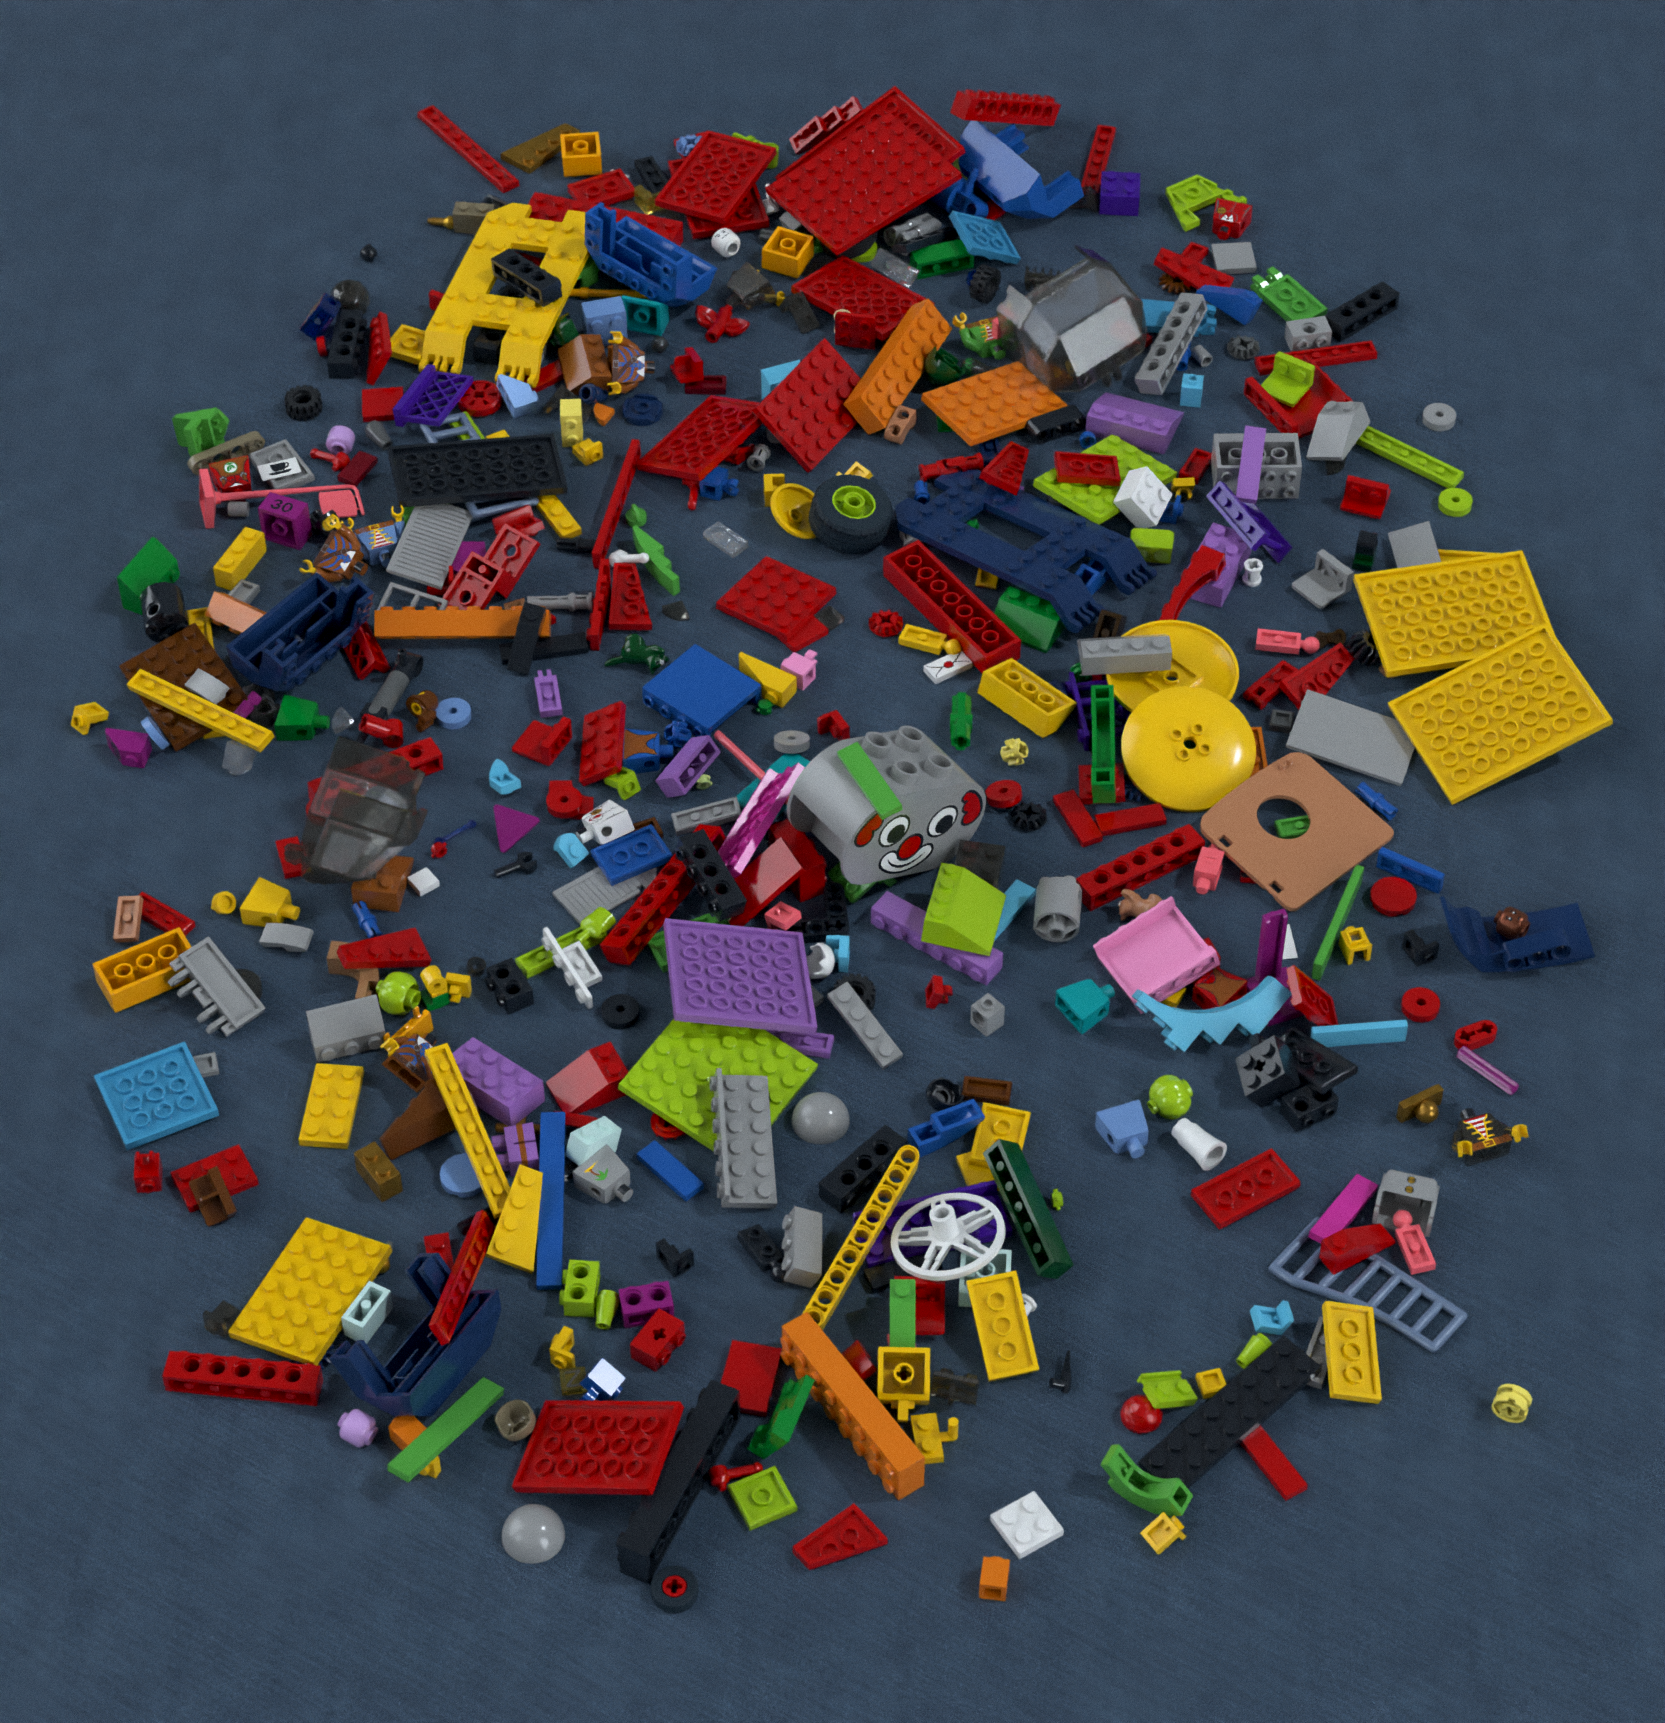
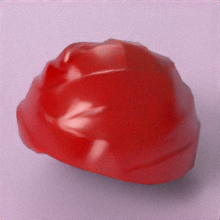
M1135 1395L1127 1399L1121 1407V1421L1131 1432L1147 1434L1156 1430L1162 1423V1410L1154 1409L1146 1395Z

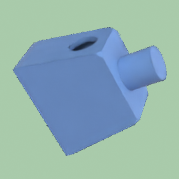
M1140 1100L1096 1112L1095 1128L1114 1153L1119 1154L1129 1151L1132 1158H1139L1145 1153L1143 1146L1148 1143L1149 1131Z

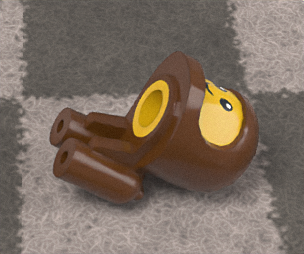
M423 690L418 695H411L406 700V707L411 714L418 718V724H416L418 732L431 727L434 723L433 720L436 718L437 712L435 710L438 708L439 701L436 694L429 690Z

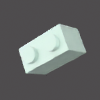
M603 1116L570 1133L565 1156L580 1166L606 1144L616 1152L622 1129Z
M369 1281L341 1317L344 1335L356 1341L364 1340L367 1344L393 1309L391 1290Z

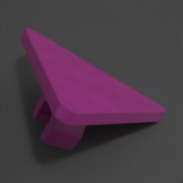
M494 805L493 809L500 851L506 853L540 822V819L501 805Z

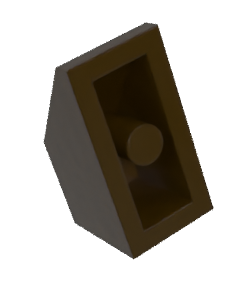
M1101 609L1093 638L1121 637L1128 616Z

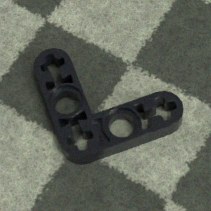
M837 882L825 885L823 899L826 918L799 920L786 931L802 932V930H805V934H803L804 943L826 942L827 935L848 936L849 920L843 886ZM832 892L836 893L837 900L832 899ZM834 908L842 910L840 914H833L830 911ZM812 928H819L822 931L820 933L813 934L809 930Z

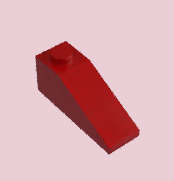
M1381 1223L1342 1229L1322 1239L1319 1258L1330 1272L1335 1275L1395 1244V1240Z

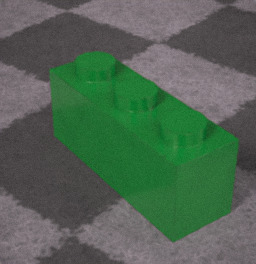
M958 239L930 245L910 252V266L917 280L974 268V256L967 252L962 240Z

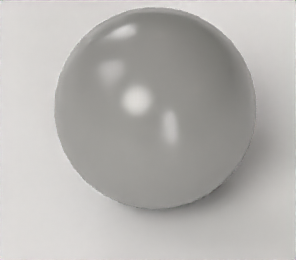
M827 1092L808 1094L797 1103L792 1114V1127L795 1133L801 1139L813 1144H828L837 1141L847 1132L850 1124L849 1112L845 1104L838 1097Z
M527 1504L517 1508L508 1516L502 1529V1544L505 1551L512 1558L522 1563L535 1564L551 1559L560 1551L565 1540V1529L560 1517L552 1509L541 1504Z

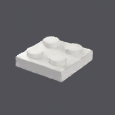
M1035 1491L990 1515L991 1523L1019 1559L1063 1536L1064 1533L1062 1526Z

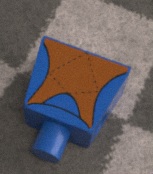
M624 729L623 767L633 770L635 774L653 772L660 769V758H673V745H660V734L658 732Z

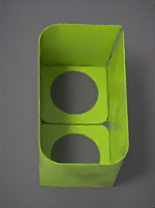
M1134 528L1131 530L1130 539H1132L1146 562L1171 564L1174 533L1172 531Z

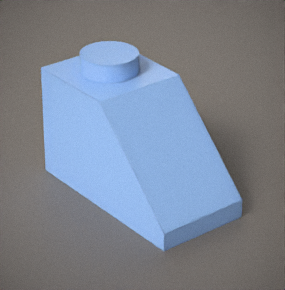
M503 374L498 375L496 386L513 419L536 411L537 402H539L536 391H532L529 384Z

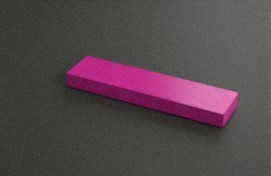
M1356 1174L1312 1227L1308 1237L1321 1244L1322 1239L1342 1229H1346L1376 1193L1378 1184Z

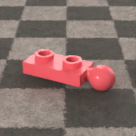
M1259 628L1257 630L1255 650L1299 655L1300 648L1308 654H1314L1320 648L1319 640L1312 636L1301 640V633Z
M1398 1210L1393 1215V1224L1398 1228L1395 1229V1237L1411 1275L1435 1270L1436 1262L1420 1225L1411 1226L1413 1218L1410 1212Z

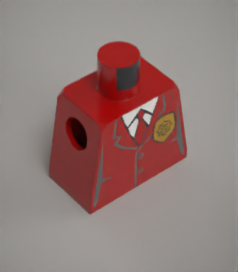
M1217 198L1212 232L1217 234V237L1221 240H1227L1228 237L1239 238L1251 223L1253 205Z

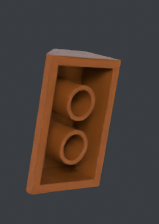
M580 334L558 349L557 354L568 395H579L580 388L587 383L594 384L609 392L610 385L607 386V383L611 382L612 376L600 334Z

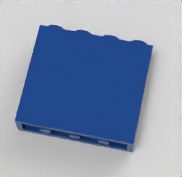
M696 644L642 687L643 703L647 707L654 709L664 718H668L671 721L687 723L686 728L691 730L695 737L710 735L711 737L712 731L748 701L757 704L759 700H762L760 683Z

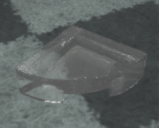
M343 707L335 712L332 719V729L335 734L354 725V719Z

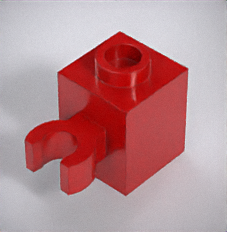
M152 1150L147 1154H140L139 1151L136 1152L134 1157V1182L137 1193L162 1191L163 1166L160 1153H154Z

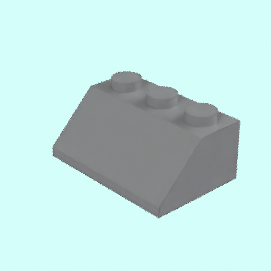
M376 994L306 1011L310 1039L317 1063L378 1049L384 1043L383 1036L386 1033Z

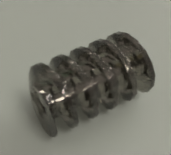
M1027 265L1024 275L1025 288L1029 291L1033 286L1034 292H1037L1041 287L1042 293H1045L1048 289L1049 294H1053L1056 290L1057 295L1060 296L1065 289L1067 271H1065L1063 276H1061L1060 270H1057L1056 274L1053 275V271L1050 268L1048 273L1045 274L1044 267H1042L1039 273L1036 266L1030 271L1029 265Z

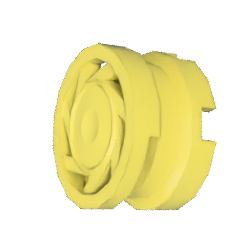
M1503 1384L1498 1387L1491 1408L1494 1414L1502 1420L1510 1423H1520L1526 1420L1528 1408L1531 1406L1533 1399L1524 1388L1514 1384Z

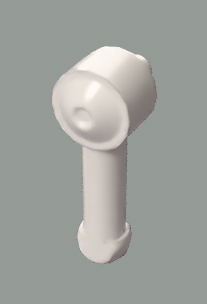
M617 550L609 556V562L613 567L614 563L641 562L644 564L649 561L647 553L628 554L623 550Z

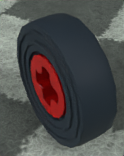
M669 1566L658 1571L653 1577L650 1586L651 1597L655 1605L664 1612L673 1614L681 1613L691 1608L696 1602L699 1593L696 1577L690 1570L681 1566ZM672 1585L678 1586L677 1593H671Z

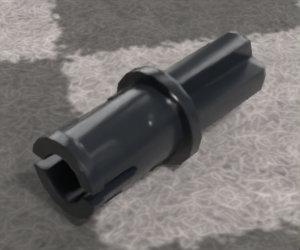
M579 536L577 539L558 538L557 549L576 551V553L592 552L596 540L581 539Z

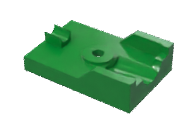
M806 1374L797 1382L789 1379L788 1383H784L781 1390L782 1394L769 1424L756 1427L747 1447L748 1450L762 1459H766L789 1442L815 1381L813 1378Z

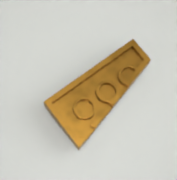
M564 123L502 152L501 160L531 174L561 151L560 134L580 133V130Z

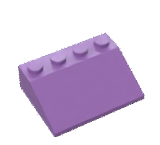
M1105 392L1093 402L1087 414L1086 431H1091L1095 437L1103 439L1110 435H1115L1137 448L1165 454L1184 412Z

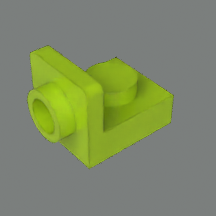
M623 766L621 772L603 779L605 784L617 788L622 800L630 798L641 790L635 772Z

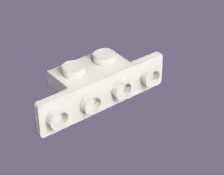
M548 927L543 928V938H541L544 948L552 952L557 968H562L565 972L564 977L568 985L574 986L578 1001L581 1004L585 1003L588 1009L592 1008V995L587 988L602 981L601 973L580 941L561 949Z

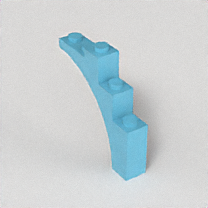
M1268 975L1255 989L1240 999L1224 1006L1205 1010H1186L1167 1006L1139 989L1135 991L1132 997L1137 1001L1135 1005L1145 1014L1149 1011L1155 1016L1152 1020L1164 1029L1161 1032L1166 1038L1164 1043L1174 1051L1178 1048L1185 1052L1199 1034L1210 1044L1213 1041L1221 1044L1234 1028L1244 1036L1260 1033L1292 994L1277 979Z

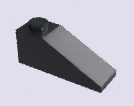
M524 602L507 670L528 676L546 618L545 607Z

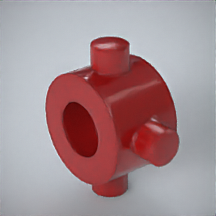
M436 842L431 847V857H443L447 853V848L445 847L447 843Z

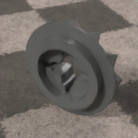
M1237 335L1236 338H1231L1227 343L1228 353L1238 359H1251L1259 353L1260 349L1259 341L1254 340V337L1248 338L1246 335L1244 337Z

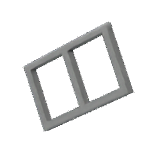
M390 582L377 610H380V607H385L393 589L415 595L410 604L411 607H416L420 597L441 604L439 610H445L449 602L448 600Z

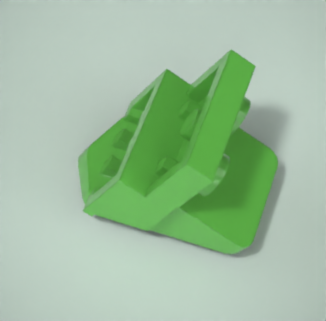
M217 407L180 413L172 418L177 442L180 446L188 447L190 457L225 442L224 436L228 429L229 419Z

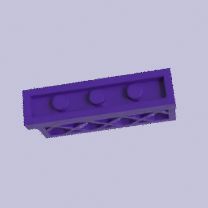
M427 364L394 406L393 414L396 426L404 427L407 422L440 427L474 382L473 376L436 371L435 365ZM451 385V387H449V388L441 389V388H443V387H446V386ZM443 397V398H441V399H438V400L433 401V399H435V398ZM447 403L446 406H443V407L438 408V406ZM434 408L433 410L424 412V410ZM439 415V416L437 417V419H436V418H429V417H433V416Z

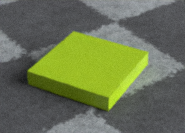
M776 1466L727 1485L728 1492L749 1531L797 1512V1505Z

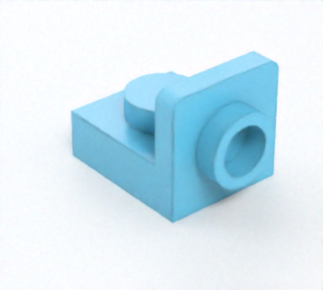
M827 935L826 945L834 953L835 963H838L839 972L848 973L850 937Z

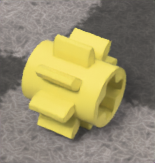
M1020 738L1005 740L1006 746L1001 747L1000 751L1003 761L1008 763L1009 766L1024 764L1023 758L1028 757L1026 743L1020 741Z

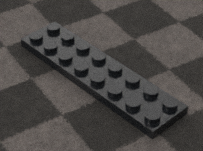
M1283 1335L1139 1461V1467L1146 1473L1158 1478H1179L1189 1489L1240 1444L1244 1438L1257 1429L1321 1372V1366Z

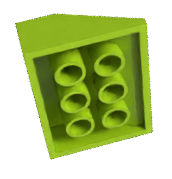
M941 862L924 919L921 941L990 956L1006 894L964 867Z

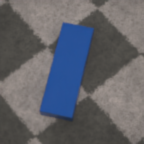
M1384 847L1379 850L1377 868L1437 894L1440 893L1443 887L1444 873Z
M654 1140L636 1153L637 1159L685 1202L704 1189V1183L657 1141Z

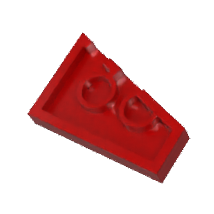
M853 1503L792 1546V1552L808 1570L887 1545L888 1538Z

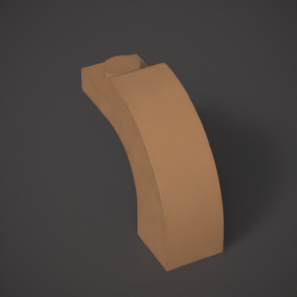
M331 941L327 955L329 974L347 975L356 979L359 983L355 999L375 994L378 996V993H376V986L380 981L378 968L344 969L336 952L340 945L348 943Z

